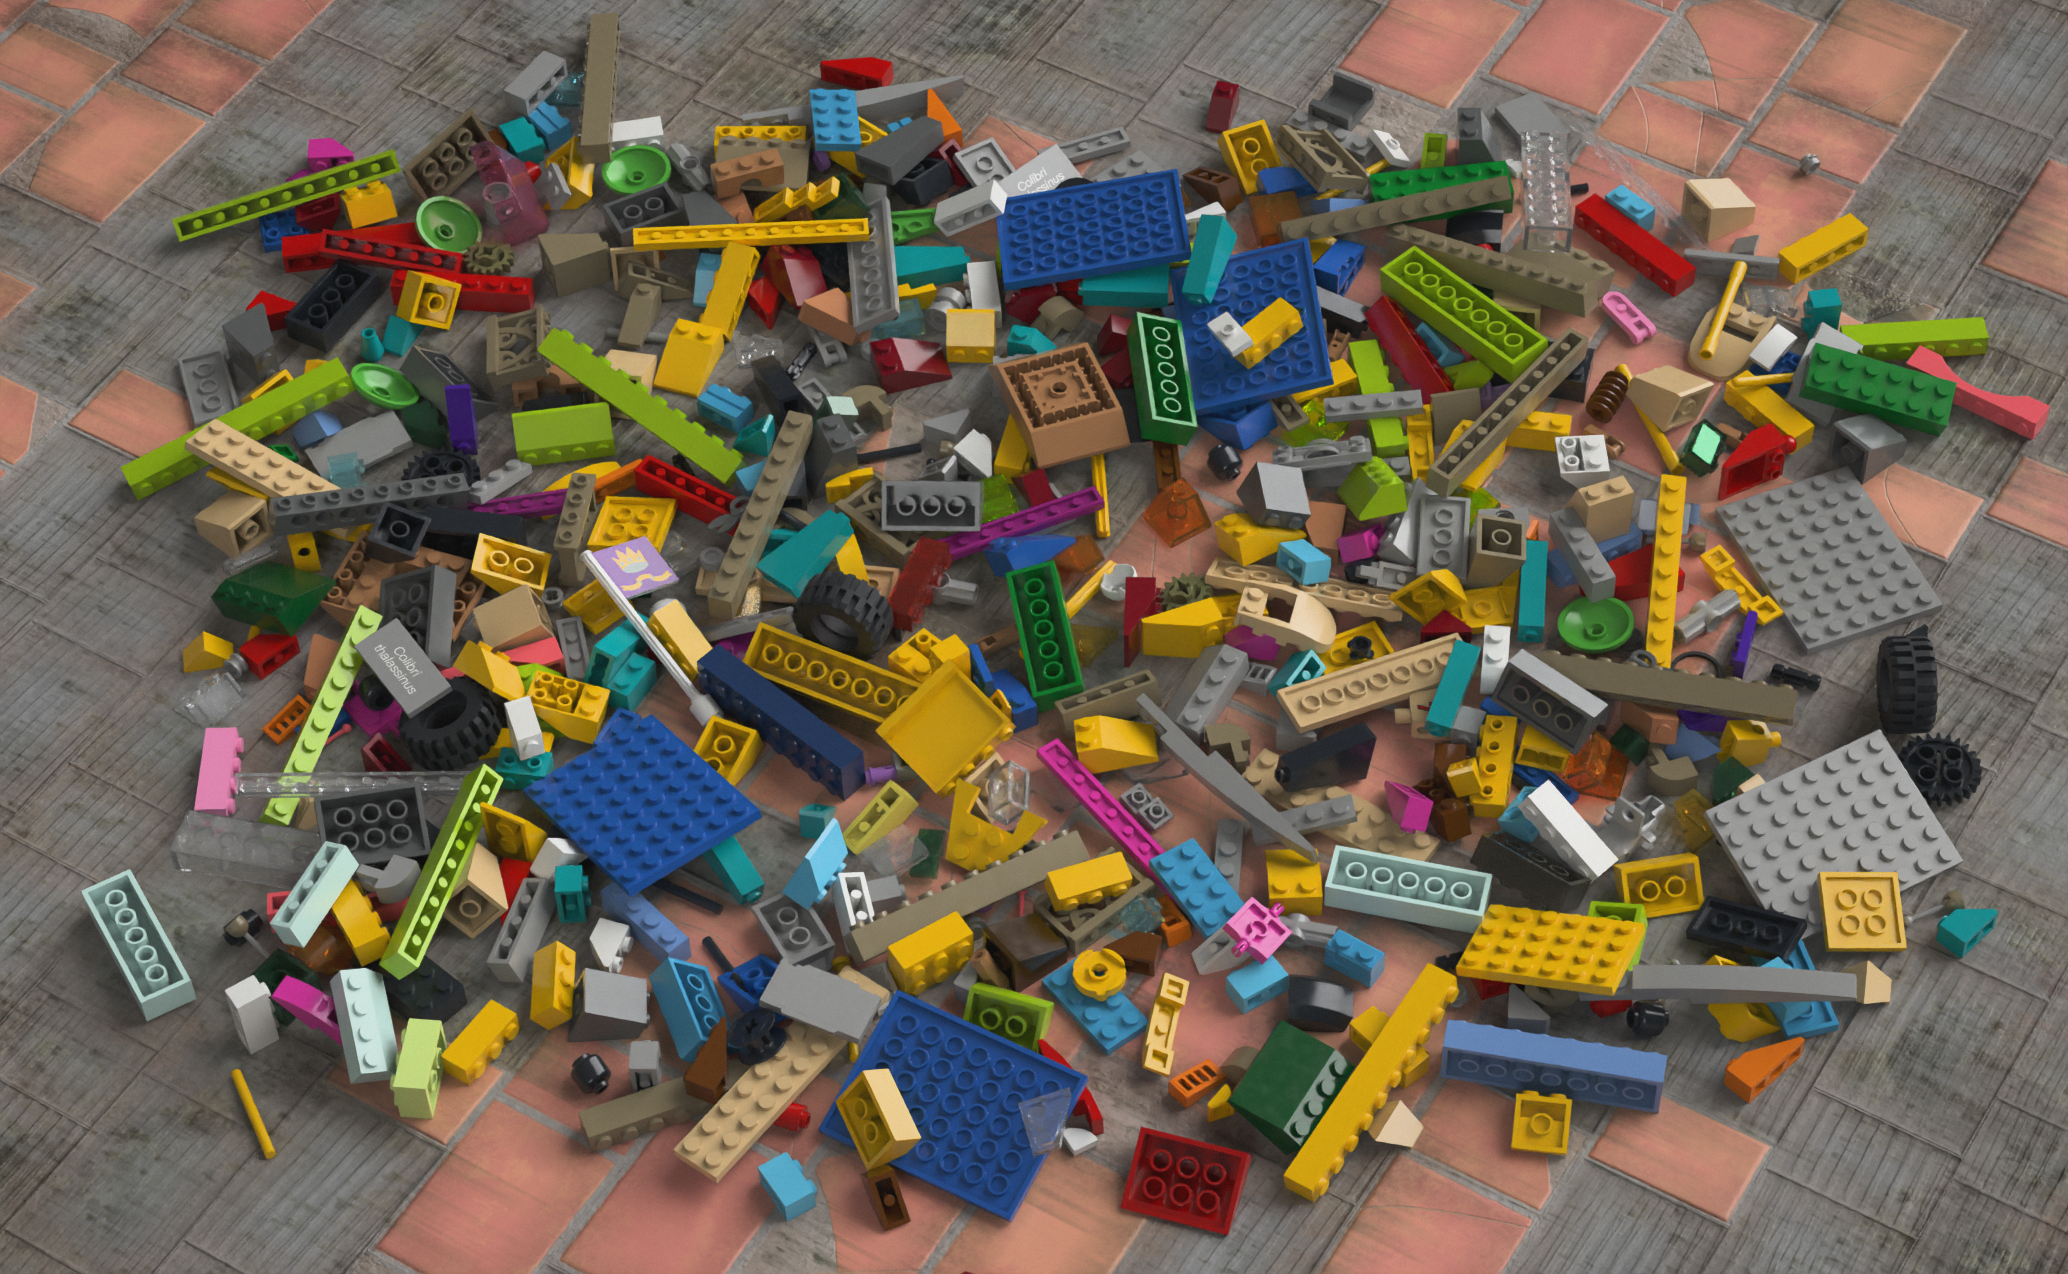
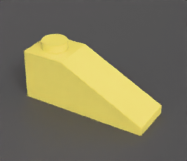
M889 780L842 833L845 845L854 854L858 855L901 825L917 808L919 803L902 787Z

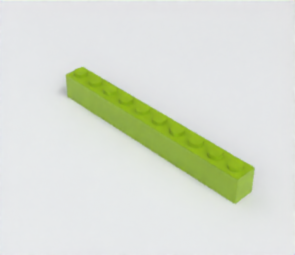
M389 149L172 218L179 242L383 178L401 172L394 149Z
M553 327L537 349L545 359L603 400L609 402L610 405L729 489L736 481L735 472L747 467L742 460L744 456L734 448L729 451L723 447L725 442L714 434L712 437L704 433L706 429L694 421L691 424L686 421L687 416L677 408L673 411L669 409L666 400L659 395L652 397L648 394L649 389L639 381L636 384L629 380L631 376L619 368L616 371L611 368L612 363L602 355L597 358L591 354L593 349L585 343L581 342L579 345L574 342L573 339L575 337L567 330L562 329L560 332Z
M336 357L216 419L257 441L355 391V388L339 358ZM210 422L120 467L138 501L211 464L185 449V442Z
M360 605L351 616L256 825L277 835H280L288 826L363 661V658L356 651L355 645L376 632L383 617L382 615Z
M482 764L465 776L379 963L380 966L399 980L418 969L483 826L479 805L481 802L492 805L502 784L503 778L486 764Z

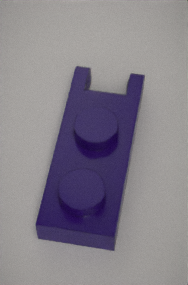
M1755 611L1748 612L1743 632L1737 633L1735 647H1738V651H1732L1730 666H1734L1732 677L1743 679L1756 628L1758 614Z

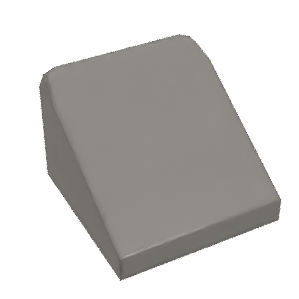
M1760 235L1735 239L1731 253L1755 256Z

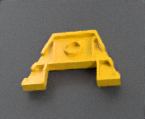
M1520 568L1503 580L1500 586L1464 591L1468 602L1450 613L1470 626L1472 634L1484 633L1485 625L1507 626L1513 629Z
M958 778L945 859L971 872L978 870L980 874L987 871L986 865L999 859L1001 863L1009 861V855L1021 850L1024 845H1028L1035 833L1047 824L1048 820L1024 810L1014 833L1011 834L970 814L981 788Z

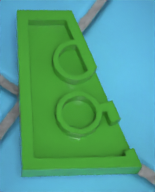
M937 208L891 212L894 245L939 231L934 223Z

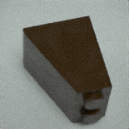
M1035 912L989 925L982 929L983 946L987 949L999 969L1008 977L1009 987L1014 992L1020 993L1067 963L1068 945L1061 936L1057 937L1049 923L1045 919L1041 920Z

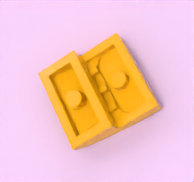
M597 579L562 602L563 607L572 617L581 616L583 627L594 635H597L625 615ZM627 600L630 603V605L634 608L632 601Z

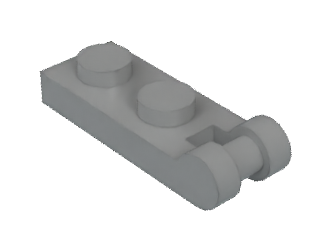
M805 324L813 343L817 347L816 349L824 368L831 367L832 363L839 362L841 364L847 362V355L840 340Z

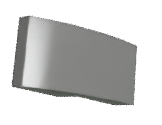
M1141 783L1129 789L1119 798L1120 803L1137 820L1152 831L1157 830L1174 818L1173 813L1159 797L1154 799Z

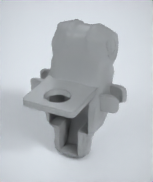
M1649 795L1640 802L1631 803L1622 796H1619L1615 805H1610L1606 808V812L1609 814L1605 815L1603 820L1607 825L1596 833L1618 858L1614 864L1626 863L1630 856L1639 848L1645 852H1649L1654 848L1651 843L1656 840L1654 832L1657 828V821L1665 812V805L1654 796Z

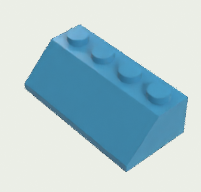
M667 957L648 978L652 985L653 993L656 995L660 1005L661 1013L668 1025L669 1033L676 1045L681 1060L694 1063L698 1049L706 1044L711 1028L719 1023L722 1016L726 1018L728 1030L731 1024L708 968ZM728 1042V1056L738 1053L740 1046H733Z

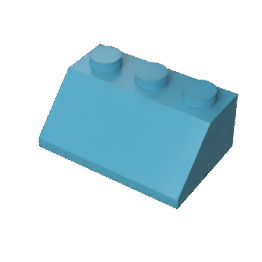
M832 819L782 891V893L807 910H809L814 902L817 904L821 902L835 882L838 873H841L846 866L843 860L848 851L838 820Z

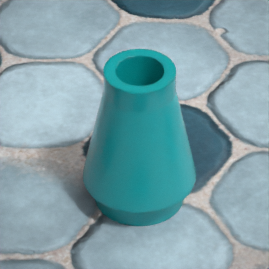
M364 329L361 333V355L367 362H378L383 357L384 347L376 335L375 329Z

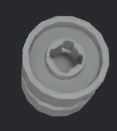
M504 182L488 184L482 192L488 222L496 226L509 224L516 217L511 187Z
M942 288L925 313L927 323L936 330L946 332L947 309H964L967 305L965 297L954 288Z

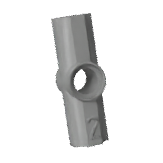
M676 142L670 145V148L666 151V156L681 174L682 182L690 186L694 192L705 190L712 196L715 191L711 178L701 167L699 158L691 155L683 144Z
M906 571L903 574L901 592H904L905 587L915 589V595L929 597L930 601L937 605H943L951 601L973 606L976 604L979 591L978 584L952 580L944 572L926 575Z
M1725 589L1707 602L1704 600L1698 601L1691 608L1688 615L1674 623V639L1679 644H1686L1704 631L1708 633L1713 632L1720 625L1723 618L1740 607L1741 601L1737 593L1732 589Z
M1291 913L1288 917L1278 916L1282 924L1292 932L1283 942L1290 948L1298 949L1304 945L1325 948L1338 926L1312 922L1307 916L1300 913Z

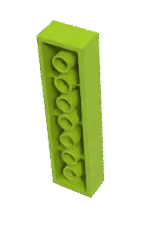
M1415 245L1380 269V284L1383 292L1397 300L1401 305L1511 384L1548 349V339Z

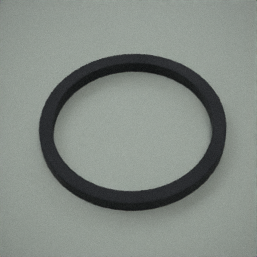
M1699 651L1680 654L1673 660L1670 668L1674 670L1676 664L1684 658L1692 656L1702 657L1715 665L1718 672L1717 678L1722 677V669L1718 661L1711 655Z

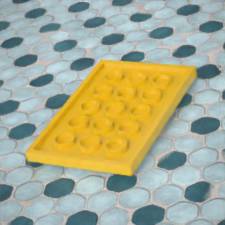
M1490 904L1482 924H1479L1456 966L1457 976L1614 996L1645 933L1644 923L1629 920L1621 921L1604 917L1597 918L1581 916L1579 914H1565L1554 911Z

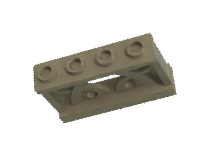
M1281 125L1274 146L1317 192H1326L1328 188L1354 190L1357 194H1363L1370 174L1327 129H1322L1321 132L1293 130L1289 125ZM1318 156L1324 158L1332 167L1324 163Z
M538 304L537 308L497 318L496 315L487 317L486 374L494 392L503 390V385L541 375L544 378L549 377V368L552 367V363L537 351L538 347L550 333L549 325L552 324L548 311H544L542 304ZM518 338L531 342L519 355L511 351H504L512 347Z
M572 473L553 544L554 550L559 552L561 563L558 579L560 586L584 587L589 568L583 561L579 560L582 552L588 550L587 543L602 508L596 506L594 493L595 474Z
M876 473L871 480L845 500L840 499L834 504L835 513L841 512L851 520L850 525L855 535L905 571L911 566V562L916 559L913 554V548L945 538L946 531H929L923 536L913 534V532L921 534L925 531L881 530V527H879V513H882V498H878L876 494L875 503H871L869 497L876 492L882 496V481L890 479ZM871 514H873L874 517H875V520H874V521H871L870 519H868V518H871V519H872ZM910 540L915 541L909 548L907 547Z
M1111 846L1106 851L1099 852L1094 859L1117 853L1116 849ZM1126 860L1125 862L1133 878L1131 883L1135 887L1130 886V889L1125 894L1117 896L1118 899L1114 902L1111 901L1112 895L1105 897L1106 908L1102 911L1094 908H1085L1078 911L1077 906L1070 911H1064V909L1056 911L1060 915L1069 913L1068 916L1058 918L1049 913L1054 910L1048 893L1039 895L1034 901L1033 913L1035 912L1041 920L1045 919L1049 923L1057 937L1061 936L1066 941L1068 951L1075 957L1141 910L1144 903L1155 899V883L1148 877H1143ZM1087 915L1093 916L1088 921H1086ZM1071 922L1074 931L1070 932L1063 924Z

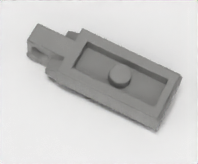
M1382 561L1371 562L1370 567L1364 565L1356 566L1355 576L1368 579V585H1373V587L1397 591L1416 580V568Z

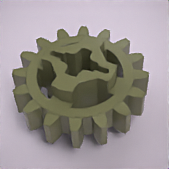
M495 237L491 241L483 238L482 243L474 241L475 246H468V252H464L465 259L463 260L468 274L504 276L503 272L510 273V266L515 265L514 251L511 250L510 244L504 243L503 239L496 242Z
M1191 572L1186 577L1184 573H1181L1180 578L1177 579L1173 576V582L1164 583L1166 589H1161L1160 604L1163 612L1211 598L1214 594L1211 585L1205 584L1202 574L1195 577L1194 572Z

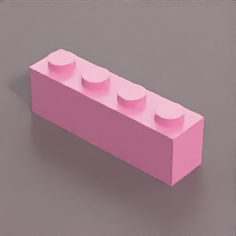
M236 727L206 728L194 807L199 825H230L231 814H235L236 805L233 796L238 793L236 774L241 772L239 753L244 751L243 738H239Z

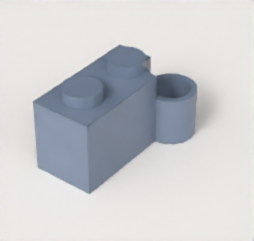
M1641 498L1638 528L1643 529V534L1654 535L1657 503L1655 499ZM1684 502L1682 534L1688 535L1689 524H1699L1700 504Z

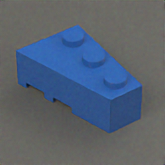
M1339 238L1313 266L1317 286L1344 297L1365 263V246Z

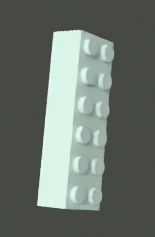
M1336 845L1325 884L1324 905L1474 934L1479 924H1482L1491 894L1492 874Z
M130 869L81 891L86 908L146 1021L197 999L186 970Z

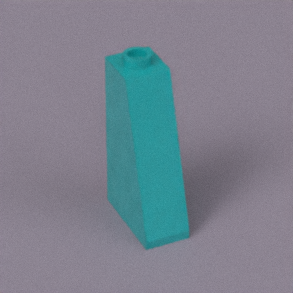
M1201 214L1182 288V294L1193 305L1211 304L1237 240V235L1224 216Z
M894 246L897 285L908 283L911 289L932 283L934 286L962 281L963 273H967V263H971V258L969 255H965L963 247Z
M1170 263L1138 268L1136 270L1120 271L1113 274L1084 277L1083 281H1079L1078 296H1083V305L1167 307Z
M830 509L759 561L756 568L765 579L798 600L808 581L816 574L823 572L854 533L849 524L851 520L841 512L836 514Z
M1526 540V562L1520 567L1517 630V641L1543 642L1548 541Z
M637 612L646 624L649 618ZM628 619L593 646L583 683L606 688L633 652L642 655L648 648L646 641Z
M1456 639L1426 718L1424 729L1428 730L1431 735L1449 738L1477 667L1481 647Z
M734 835L701 854L740 906L747 902L749 904L754 903L762 897L765 883Z

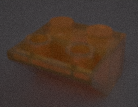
M1595 730L1576 756L1570 752L1562 779L1579 794L1616 801L1621 794L1629 760Z
M326 920L321 921L304 948L283 943L287 947L286 951L291 956L305 962L303 966L307 970L316 974L318 971L323 972L331 977L340 970H349L352 966L351 960L356 957L345 936Z

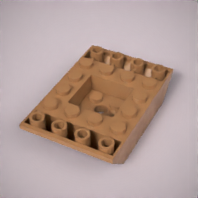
M1088 342L1075 343L988 366L1037 468L1045 469L1130 446L1123 410ZM1055 389H1061V390L1064 391V392L1058 393V392H1055L1054 390H1055Z
M362 530L332 578L336 581V584L319 605L343 626L347 627L351 616L360 605L378 613L381 579L437 565L456 573L451 642L453 644L473 612L472 609L476 607L488 586L470 573L473 560L420 546L414 560L386 564L364 555L370 532Z

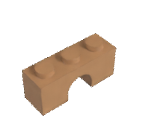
M777 148L710 164L711 183L718 199L740 194L741 185L749 179H759L762 188L784 183V164Z
M555 365L549 368V377L544 378L541 375L512 383L515 407L523 406L526 400L539 398V395L547 389H556L562 395L586 391L584 385Z

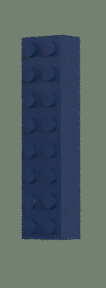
M718 644L697 661L700 693L703 695L710 694L724 714L732 716L739 725L758 731L762 741L768 743L777 754H782L788 758L794 767L801 768L808 773L813 781L820 782L833 796L837 795L845 801L866 783L864 755L860 748L728 650Z

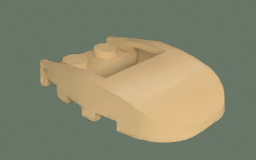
M1733 302L1724 325L1753 336L1755 339L1751 343L1721 331L1713 358L1706 361L1699 357V351L1704 339L1707 337L1710 325L1719 306L1718 303L1706 313L1699 325L1687 353L1688 363L1699 373L1716 380L1730 381L1742 372L1750 369L1754 362L1749 359V355L1771 329L1776 326V316L1773 315L1770 318Z
M1247 579L1233 625L1238 626L1240 623L1253 628V634L1262 637L1264 633L1275 638L1276 644L1285 646L1286 643L1295 644L1298 650L1301 651L1312 649L1314 653H1324L1331 649L1336 635V623L1331 612L1323 603L1300 590L1284 584ZM1273 597L1287 600L1286 604L1293 606L1289 623L1263 616L1267 599L1272 600Z

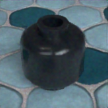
M1217 445L1208 453L1207 465L1217 479L1232 481L1241 474L1240 469L1243 466V460L1231 445Z
M375 674L365 677L358 686L359 698L372 711L385 710L394 701L392 695Z
M1639 1000L1632 1007L1628 1008L1626 1021L1628 1027L1636 1035L1657 1036L1668 1025L1669 1013L1659 1001Z
M586 1053L573 1062L571 1077L583 1093L590 1094L595 1092L597 1095L608 1088L611 1071L599 1055Z

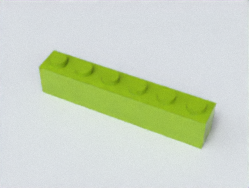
M1984 317L1841 325L1839 331L1863 345L1858 355L1879 361L1910 359L1919 346L1929 349L1942 357L1986 354L1989 340Z
M1377 339L1349 342L1348 362L1351 369L1357 375V395L1394 392L1393 383L1388 382L1390 377L1388 365L1384 366L1383 364L1385 362L1384 350L1379 348ZM1394 416L1364 419L1374 456L1378 458L1405 457V450H1409V441L1407 435L1403 436L1404 423L1402 418Z

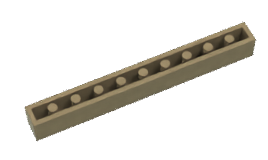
M618 13L591 15V22L587 24L586 62H584L585 75H583V88L581 89V115H579L580 128H578L579 142H577L578 155H582L583 164L611 162L620 44Z
M1499 176L1277 222L1276 226L1280 243L1308 237V241L1512 198L1508 176Z
M1395 223L1384 234L1387 258L1395 259L1415 245L1466 282L1586 318L1598 306L1597 285L1595 281L1403 223Z
M1569 327L1429 467L1426 487L1447 499L1585 359L1589 338Z
M788 411L707 596L709 615L734 620L813 437L812 415Z
M1546 650L1545 653H1538L1540 661L1599 698L1793 726L1798 690L1793 689L1792 686L1787 684H1778L1777 687L1768 686L1766 682L1753 680L1751 683L1741 682L1740 678L1732 676L1721 679L1715 678V675L1711 673L1689 674V671L1684 669L1666 671L1663 670V667L1657 665H1648V668L1639 667L1637 663L1623 661L1622 664L1612 663V660L1608 658L1598 657L1596 660L1586 659V656L1582 654L1565 656L1555 650Z
M1067 829L1053 835L1054 840L1047 844L1045 840H1041L1031 845L1032 850L1024 853L1021 849L1009 855V861L1001 863L1000 859L986 865L987 871L979 874L978 870H974L964 875V881L958 884L955 880H952L940 886L942 891L934 894L930 890L919 895L918 902L911 904L909 900L895 906L896 911L889 915L887 911H883L873 916V922L865 925L864 921L850 926V932L843 936L856 966L888 952L887 947L955 911L962 918L1045 881L1048 872L1086 862L1090 859V856L1078 831L1076 830L1068 834Z
M846 1045L820 1073L836 1070L849 1064L848 1048ZM738 1057L728 1060V1086L720 1099L752 1065L742 1064ZM682 1076L578 1113L581 1128L592 1153L598 1150H606L624 1141H632L650 1132H658L664 1127L676 1123H684L690 1118L707 1114L715 1105L687 1095Z

